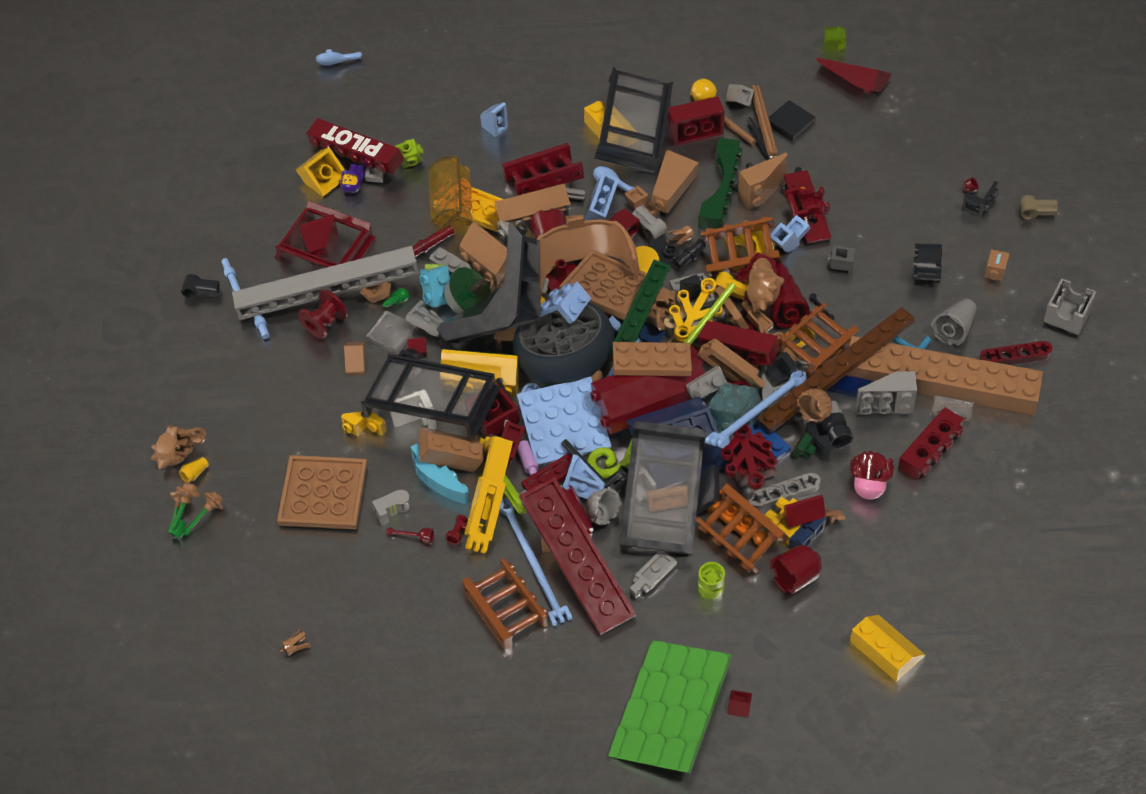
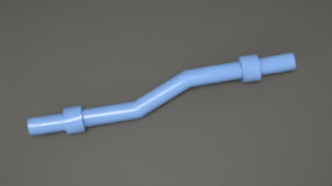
M227 258L222 259L221 263L224 267L226 279L229 280L233 291L240 290L234 268L231 267ZM261 315L254 316V323L256 328L260 330L263 339L269 338L270 335L266 328L265 318Z

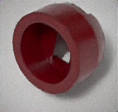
M973 177L967 179L963 184L964 190L968 193L979 189V185Z

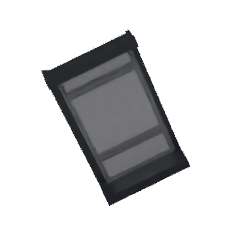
M613 67L608 80L610 85L600 140L594 159L656 174L662 157L673 82L664 83L615 70V67Z
M388 353V358L365 400L361 401L363 408L361 417L369 418L373 409L376 408L466 426L468 438L476 440L501 389L496 384L495 374Z
M635 421L619 546L693 555V538L703 447L707 430Z

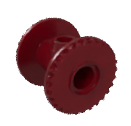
M321 290L319 292V299L322 304L318 309H315L313 312L301 309L298 312L299 320L304 328L318 339H324L327 336L326 325L331 326L336 318L344 320L348 315L344 303L339 297L328 290Z

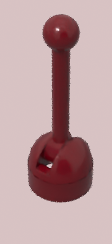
M392 528L386 530V534L389 536L393 534L417 536L421 542L426 544H432L434 540L433 528H423L419 533L398 531Z

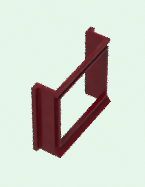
M308 200L305 210L280 244L276 245L277 254L275 259L282 261L286 254H290L327 268L362 259L376 240V236L372 234L371 223ZM314 214L321 217L334 214L336 222L361 231L338 264L292 247L301 235L299 225L310 222Z

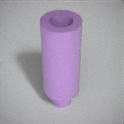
M521 441L517 452L525 472L531 476L537 472L539 466L529 442Z

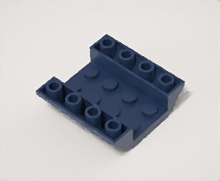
M700 397L626 421L632 436L635 421L707 430L706 437L712 432L719 433L709 407ZM643 437L641 451L643 455L694 461L695 443ZM704 441L701 473L712 465L718 466L719 470L726 468L727 461L721 457L723 448L706 444ZM646 462L648 473L657 485L656 490L692 479L693 468Z

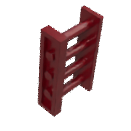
M568 143L502 164L504 179L507 182L514 179L516 181L517 196L567 184L585 177L583 163L573 164L571 162V150ZM563 163L565 164V167L559 169L555 168V166ZM545 169L549 170V172L541 175L538 172ZM529 174H531V175L533 176V177L528 178V179H525V180H523V178H522L523 176H526V175H529Z

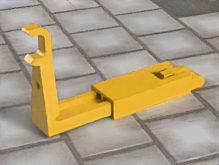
M486 436L485 439H479V442L483 444V451L488 452L483 475L478 478L464 534L468 536L466 549L470 550L474 542L473 551L478 552L481 545L480 553L483 554L487 551L489 541H492L506 485L503 480L513 441L497 436L491 438ZM480 519L486 520L483 533L480 532L481 527H483V524H480Z

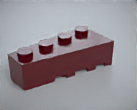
M708 320L698 336L700 347L713 339H717L749 364L772 365L780 349L778 336Z

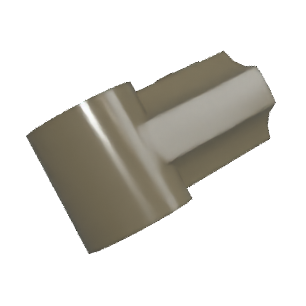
M1031 195L1020 199L1021 215L1024 219H1033L1037 215H1057V200H1036Z

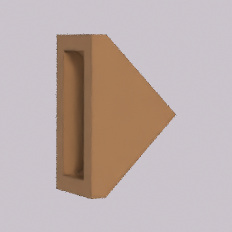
M347 342L344 345L346 375L365 374L366 342Z

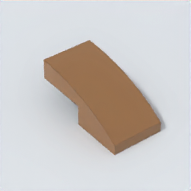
M639 186L624 193L625 199L634 211L643 205L654 217L660 215V210L651 207L652 202L649 201V195Z

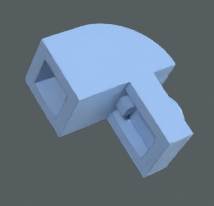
M796 215L787 226L780 223L770 234L771 240L785 252H791L800 245V239L811 227Z

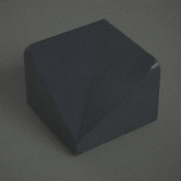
M697 274L680 280V290L688 291L689 301L699 297L702 292L701 280Z

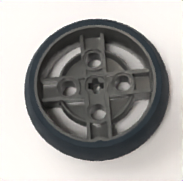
M588 302L576 320L570 324L558 310H555L542 317L538 316L532 323L518 326L513 338L514 356H518L519 367L528 376L539 382L547 384L574 382L594 374L607 362L614 342V330L606 314L600 308Z

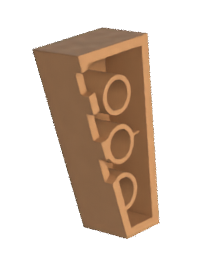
M565 184L495 201L494 205L499 221L515 223L514 221L522 220V222L531 220L533 214L539 210L546 212L551 211V208H555L564 212L569 208L570 201Z

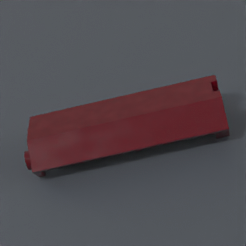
M692 345L690 346L691 376L611 375L592 382L590 397L601 408L600 423L602 427L606 428L610 434L629 428L626 422L629 419L691 400L692 398L686 384L705 373L701 365L704 363V360L697 356L699 352ZM712 393L702 399L712 396Z

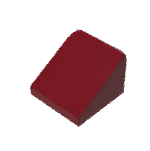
M731 690L728 714L748 717L752 693Z

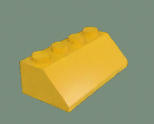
M442 349L441 364L495 374V379H503V385L510 396H517L520 380L518 356ZM440 372L441 390L455 391L462 376ZM469 378L463 392L479 394L486 381Z

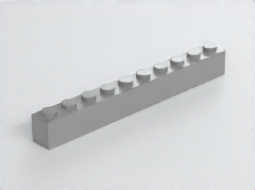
M409 246L232 292L238 318L242 320L319 300V292L321 290H328L338 295L419 274L413 248Z

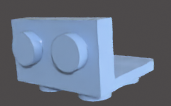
M578 281L572 284L567 283L558 290L556 288L549 293V299L541 304L539 317L558 310L570 324L576 320L591 297Z

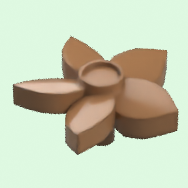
M827 508L826 516H829L831 523H834L835 519L845 520V515L842 514V511Z

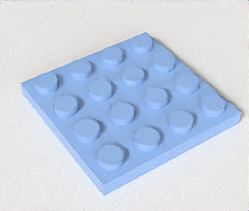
M591 377L517 394V401L528 441L538 466L551 464L566 455L568 452L561 445V442L565 439L582 456L589 455L593 450L600 447L611 449L607 430L600 423L601 409L590 397L591 383L593 382Z

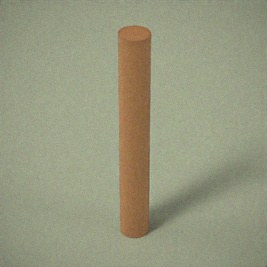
M726 116L724 117V124L750 145H755L756 139Z

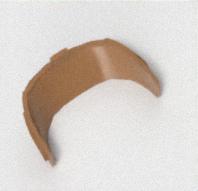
M583 216L569 218V224L552 228L537 238L540 241L541 294L544 279L556 267L555 262L558 259H564L565 262L583 259L591 250L605 256H612L623 260L633 271L635 277L639 276L638 271H640L635 244L625 228L617 221L602 219L584 221Z

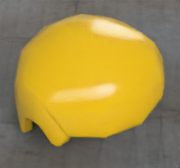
M709 79L697 80L693 83L690 91V96L693 97L694 101L716 97L717 94L716 86Z

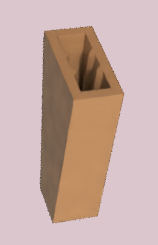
M667 150L652 193L651 207L668 213L697 177L699 162Z

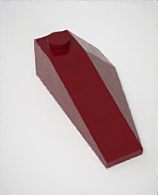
M816 58L817 62L856 87L863 88L865 93L873 94L874 91L880 92L892 74L876 69Z

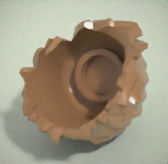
M809 389L806 392H802V395L798 397L797 406L800 407V412L804 414L802 415L804 420L808 422H821L831 414L833 404L827 392L821 389Z

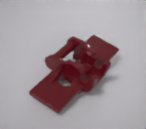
M808 170L784 174L788 188L784 192V196L789 202L792 219L797 215L811 227L804 235L807 244L832 239L824 217L830 211L829 202L824 203L823 196L825 190L823 186L819 187V191L815 192ZM796 201L800 202L801 211H799ZM813 218L817 220V222L815 224H811L808 222V219Z

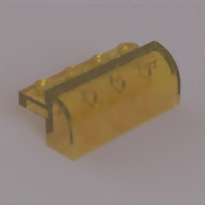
M445 156L437 159L429 167L431 222L445 228L454 220L470 226L473 223L470 168L461 165L458 157Z

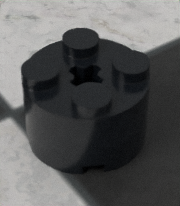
M915 243V254H918V256L914 257V268H917L914 269V280L940 281L942 244Z

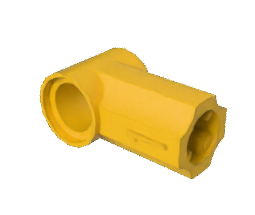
M720 272L715 279L716 288L721 286L725 290L732 282L736 285V289L730 296L744 300V293L748 289V284L734 280L727 272Z

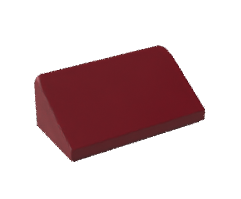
M817 495L785 505L783 517L787 526L792 528L825 518L826 511L823 495Z

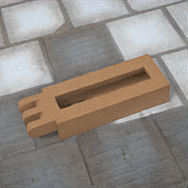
M713 339L701 346L697 356L713 367L719 366L723 374L733 382L739 380L747 382L749 384V392L751 393L765 387V381L757 376L759 370L717 339Z

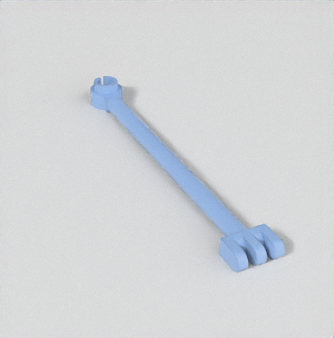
M802 371L793 372L787 383L721 433L712 432L705 438V443L724 448L730 443V435L794 386L798 387L807 380L806 373L803 372L802 376Z
M505 497L506 507H509V509H504L505 504L502 499L499 511L508 517L552 608V611L548 612V618L552 626L557 625L556 617L560 624L564 623V614L568 621L572 620L567 605L560 608L514 513L515 508L508 498Z

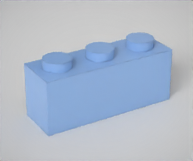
M605 172L601 174L594 186L583 217L584 221L605 220L619 179Z

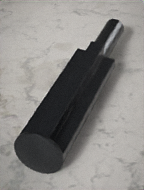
M748 117L747 122L753 130L751 132L766 157L772 158L768 156L761 128H757L752 118Z

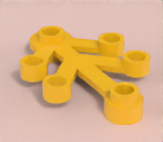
M712 278L702 280V292L693 308L689 301L688 291L680 290L678 292V300L682 302L687 315L684 323L680 316V307L672 305L669 308L670 316L674 318L676 324L674 338L677 341L684 342L697 326H692L694 321L702 319L710 308L701 310L709 294H713L716 290V282ZM707 286L712 287V289H709V290H707V289H705V288H706ZM682 294L687 295L685 298L680 297ZM722 306L720 308V311L717 312L714 315V317H720L722 315ZM676 309L678 312L672 313V310ZM685 332L686 335L681 336L680 333Z

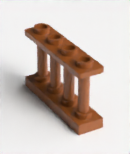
M761 217L755 221L746 220L740 224H728L722 228H709L701 232L702 240L709 243L712 261L710 265H706L709 278H716L720 272H727L731 275L739 273L743 267L747 268L750 260L755 255L751 232L761 230L766 249L761 254L776 260V264H782L779 250H773L770 228L775 227L773 217ZM744 234L748 255L743 258H737L733 236ZM726 238L730 259L720 262L715 240Z
M825 302L821 306H815L809 316L805 315L798 325L794 324L790 328L788 334L784 333L778 339L780 347L778 352L787 347L805 361L808 366L806 371L808 377H811L850 345L851 337L857 336L860 330L855 325L849 330L839 326L824 314L827 307ZM820 319L839 334V338H832L814 322ZM809 328L829 344L828 348H822L803 332ZM798 337L818 354V357H811L792 341Z
M726 483L722 488L726 494L724 496L725 499L705 522L697 517L695 519L699 523L697 527L704 534L707 535L709 532L714 537L711 540L719 547L724 545L728 549L726 553L734 560L738 557L742 561L740 565L748 572L753 570L757 574L759 570L754 566V563L774 541L780 540L784 544L789 537ZM736 502L740 506L739 512L717 534L710 527L731 504L733 505ZM751 515L754 518L753 525L732 547L725 541L726 537L745 516ZM765 527L769 531L767 533L768 537L746 559L739 551L759 529L762 530Z
M502 558L500 559L501 570L478 583L472 582L468 576L462 580V587L464 593L500 644L507 650L512 647V638L515 633L536 621H539L543 628L546 627L548 613L543 606L540 607L537 604V598L534 593L526 589L527 586L523 578H518L515 574L516 570L512 563H507ZM505 576L511 582V585L488 598L481 595L482 589ZM515 591L522 597L521 600L500 612H494L491 609L492 604ZM525 606H528L532 611V615L511 627H504L502 624L504 618Z

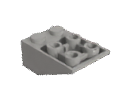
M915 371L894 372L859 388L855 414L913 413L917 395Z

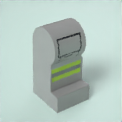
M397 490L372 501L374 513L382 526L389 523V517L397 513H404L411 506L409 494L405 490Z

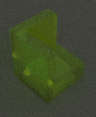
M824 27V42L837 41L838 51H845V27Z

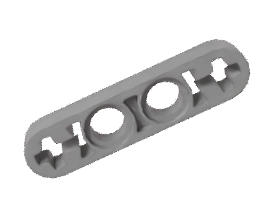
M807 473L753 491L748 496V502L761 511L775 506L780 497L791 501L792 498L797 499L817 492L820 488L821 480L817 474ZM796 486L799 490L797 492H790L788 487ZM778 492L780 497L772 498L769 494Z

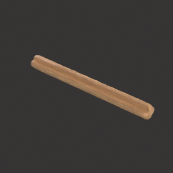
M753 85L751 88L754 89L752 98L769 157H776L778 150L761 88L759 85Z

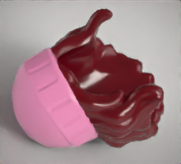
M864 451L850 461V472L855 477L854 488L857 494L868 500L879 498L886 490L887 481L893 477V459L887 460L880 453H873L872 451L867 453Z

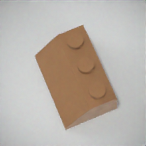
M473 222L459 245L460 258L470 264L475 271L481 273L485 279L494 280L495 286H497L505 275L507 248Z
M419 428V458L421 462L440 466L446 465L450 468L473 473L483 462V444L479 441L429 428Z

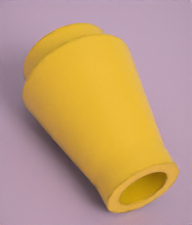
M201 457L198 460L183 465L181 470H179V475L186 483L194 482L209 467V464L204 457Z

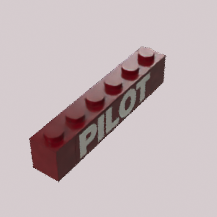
M319 118L316 119L306 133L310 144L314 147H321L323 149L329 147L332 152L337 153L341 157L350 158L356 163L361 162L367 167H374L383 173L387 172L393 175L404 160L398 147Z

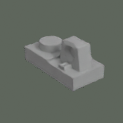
M715 366L686 384V387L692 399L697 397L702 399L726 385L727 381L721 368Z

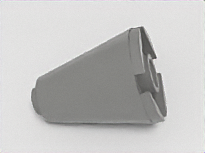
M962 299L937 314L931 323V327L934 328L935 337L940 342L949 346L952 344H957L956 346L962 344L967 338L976 314V304L970 299Z

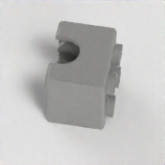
M1061 278L1047 305L1043 322L1079 335L1093 308L1097 291L1087 288L1085 293H1076L1070 287L1071 282Z

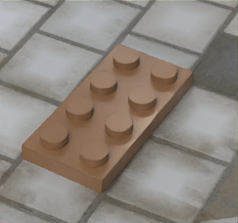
M613 342L614 375L691 376L690 343Z

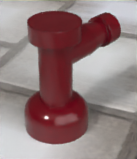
M461 514L457 515L453 530L448 531L445 535L446 541L453 545L460 543L461 530H466L468 518Z

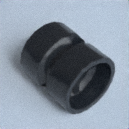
M831 413L829 417L821 421L820 425L825 435H828L834 449H841L852 443L854 437L847 426L843 413Z

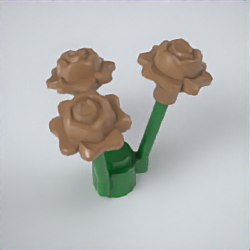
M185 482L183 486H177L175 492H170V497L175 501V512L167 532L182 539L183 535L188 536L191 529L207 511L210 512L212 508H224L221 505L223 502L222 497L216 492L204 493L207 502L203 506L204 509L188 527H185L187 523L180 519L186 503H192V498L200 497V494L197 492V486Z

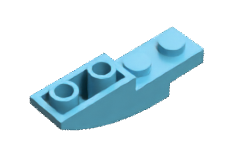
M416 443L411 446L412 458L416 462L417 476L427 486L442 496L467 504L469 502V490L464 483L461 484L458 481L456 473L453 470L450 471L446 465L440 468L439 465L421 462L419 458V445Z

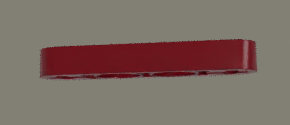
M1038 341L990 348L981 351L979 359L1007 365L1043 361L1051 357L1053 347L1049 342ZM1020 351H1028L1030 355L1023 356L1020 354ZM1008 353L1011 355V358H1003L1002 354Z

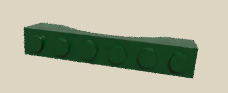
M719 137L716 148V163L722 172L723 180L717 191L709 199L702 202L698 216V228L717 229L721 227V224H725L726 214H724V211H728L729 208L728 197L731 198L733 191L731 184H735L736 174L734 172H738V158L741 159L743 148H740V140Z

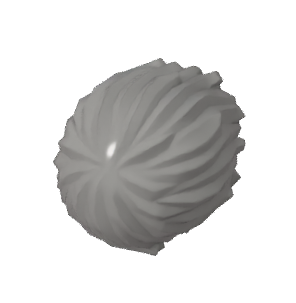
M608 487L597 490L588 497L586 513L593 524L607 525L610 523V519L617 516V512H620L618 507L622 505L618 492Z

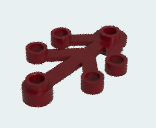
M745 424L732 434L733 439L727 447L722 449L721 457L726 461L731 460L734 449L741 443L742 449L734 460L726 466V474L730 477L736 476L738 467L745 459L749 471L748 485L752 489L758 490L764 485V475L757 472L754 458L765 463V468L768 470L776 468L777 460L775 457L765 455L772 451V443L753 435L751 428ZM749 442L759 446L760 451L750 447Z

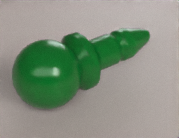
M405 288L397 289L396 292L391 294L389 299L385 300L382 306L389 307L393 304L398 305L401 302L407 301L409 292Z

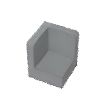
M729 84L725 101L750 106L754 89L743 85Z

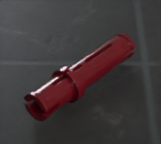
M448 224L426 239L417 241V244L412 246L415 258L422 253H427L430 248L454 235L453 227Z

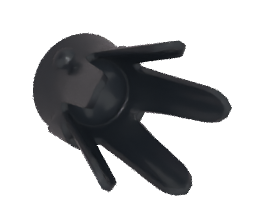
M621 465L617 472L605 479H610L606 486L608 487L619 482L615 491L621 492L627 482L629 467Z

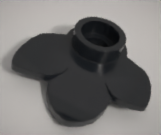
M656 238L649 240L651 248L658 253L660 262L670 265L671 261L678 258L679 249L676 245L668 244L664 239Z

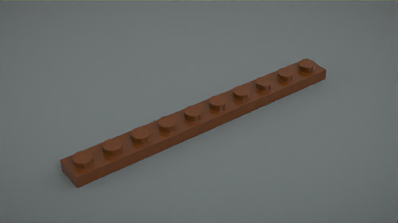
M899 308L757 417L758 423L769 433H772L801 410L797 406V399L802 395V392H806L809 389L826 391L915 322V317L904 308Z

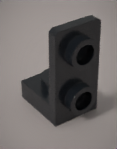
M994 181L984 199L966 193L963 199L962 210L982 217L985 211H989L992 199H996L998 196V182Z

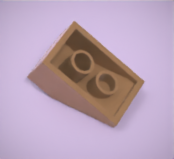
M786 152L739 171L738 196L748 210L765 203L785 180L784 174H786L788 158Z

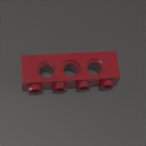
M944 407L900 456L898 468L916 480L922 475L925 476L929 472L932 463H937L942 456V452L951 447L953 439L961 436L964 431V418Z

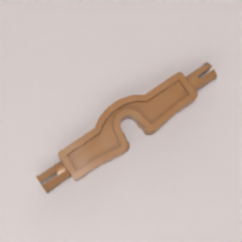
M747 300L742 302L741 306L747 311L746 317L755 326L757 332L770 334L768 331L773 328V322L761 310L754 312L753 307ZM777 332L773 335L778 336L779 339L783 333ZM787 347L778 352L779 355L787 352L793 361H800L794 355V352Z

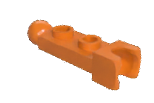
M720 490V501L707 508L710 513H713L725 499L724 496L726 494L724 491ZM736 503L731 504L719 518L728 524L739 512L738 509L740 507ZM750 515L748 517L745 516L734 530L743 536L753 525L754 518ZM758 530L752 538L754 543L760 546L768 535L765 531Z

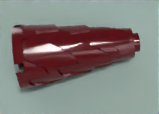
M778 263L775 268L777 269V275L784 278V284L780 286L779 295L772 304L771 311L777 326L788 329L794 324H799L805 315L809 316L810 308L799 286L795 283L792 274L790 275L786 266Z

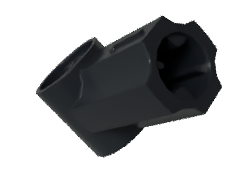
M188 274L185 276L181 294L190 299L196 298L197 295L217 297L220 293V282L217 280L201 279L197 275Z

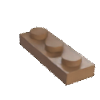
M719 286L715 290L718 294V297H716V299H718L720 295L724 292V289L721 286ZM728 297L722 307L725 305L723 309L727 316H732L730 320L734 326L749 329L742 315Z

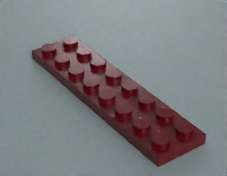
M553 477L520 494L521 502L599 635L635 617V611L556 478Z

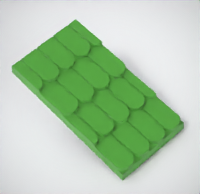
M653 640L643 667L640 669L633 693L627 703L608 756L690 774L733 655Z

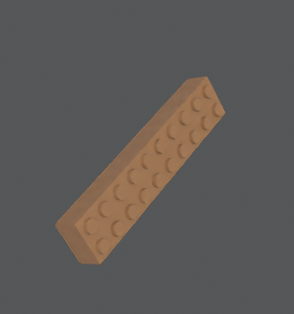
M852 336L850 346L861 337ZM887 343L844 376L843 379L870 384L894 372L915 371L917 393L1035 415L1043 371Z

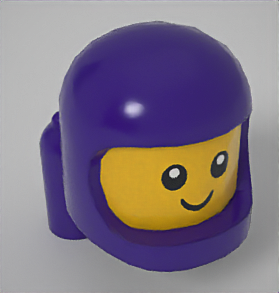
M350 164V171H342L341 188L343 191L356 193L360 190L361 182L365 178L366 166Z

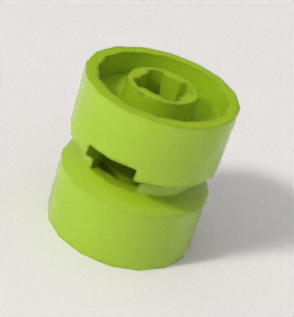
M716 562L705 563L699 569L698 591L704 598H719L724 592L725 570Z

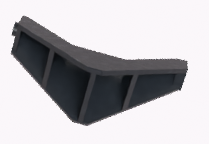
M509 223L505 275L489 298L440 323L437 330L445 341L459 344L460 342L532 323L541 313L540 241L536 239L526 225L522 223Z

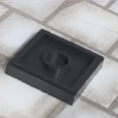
M790 100L768 117L773 128L792 140L814 123L816 119L815 116Z
M712 465L700 474L696 515L720 501L718 466ZM691 480L688 481V508L690 499Z

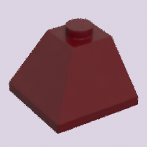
M334 214L299 225L305 252L323 259L329 258L339 241Z

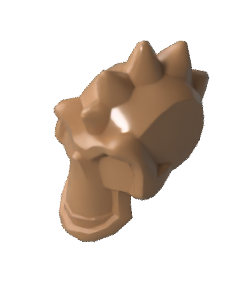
M759 258L754 262L753 269L750 270L747 295L752 303L754 312H758L760 309L765 311L767 306L772 305L779 295L780 286L784 284V278L774 273L771 263L766 258Z
M661 289L646 320L647 323L654 324L659 330L665 329L664 319L670 314L669 308L672 305H677L676 290Z
M168 425L166 432L159 435L157 443L151 446L155 451L151 460L158 462L159 469L179 465L192 452L194 445L200 446L204 442L206 431L200 427L180 429L177 426Z

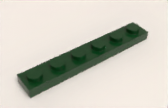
M655 259L653 260L614 342L637 341L671 270L670 265ZM612 344V347H611V349H610V353H612V354H613V344Z

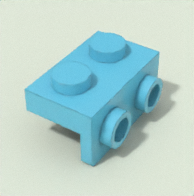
M443 265L430 270L421 269L419 279L423 288L422 297L425 305L438 307L448 304L444 293L445 286L450 280L448 266Z

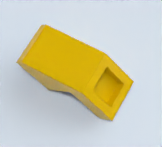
M362 411L341 415L343 429L357 437L366 427L380 435L387 431L385 419L374 412H371L369 418L361 417Z

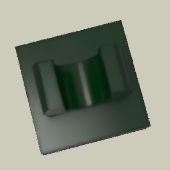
M806 433L798 441L790 455L797 459L802 454L805 458L809 459L816 450L815 446L809 444L813 437Z

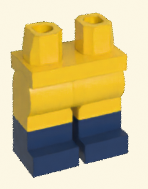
M780 497L775 504V508L780 512L776 514L770 509L766 512L765 516L785 532L789 537L785 543L792 548L799 545L809 546L812 540L814 541L824 530L826 518L789 528L783 517L784 506L797 502V500L792 498L789 501Z

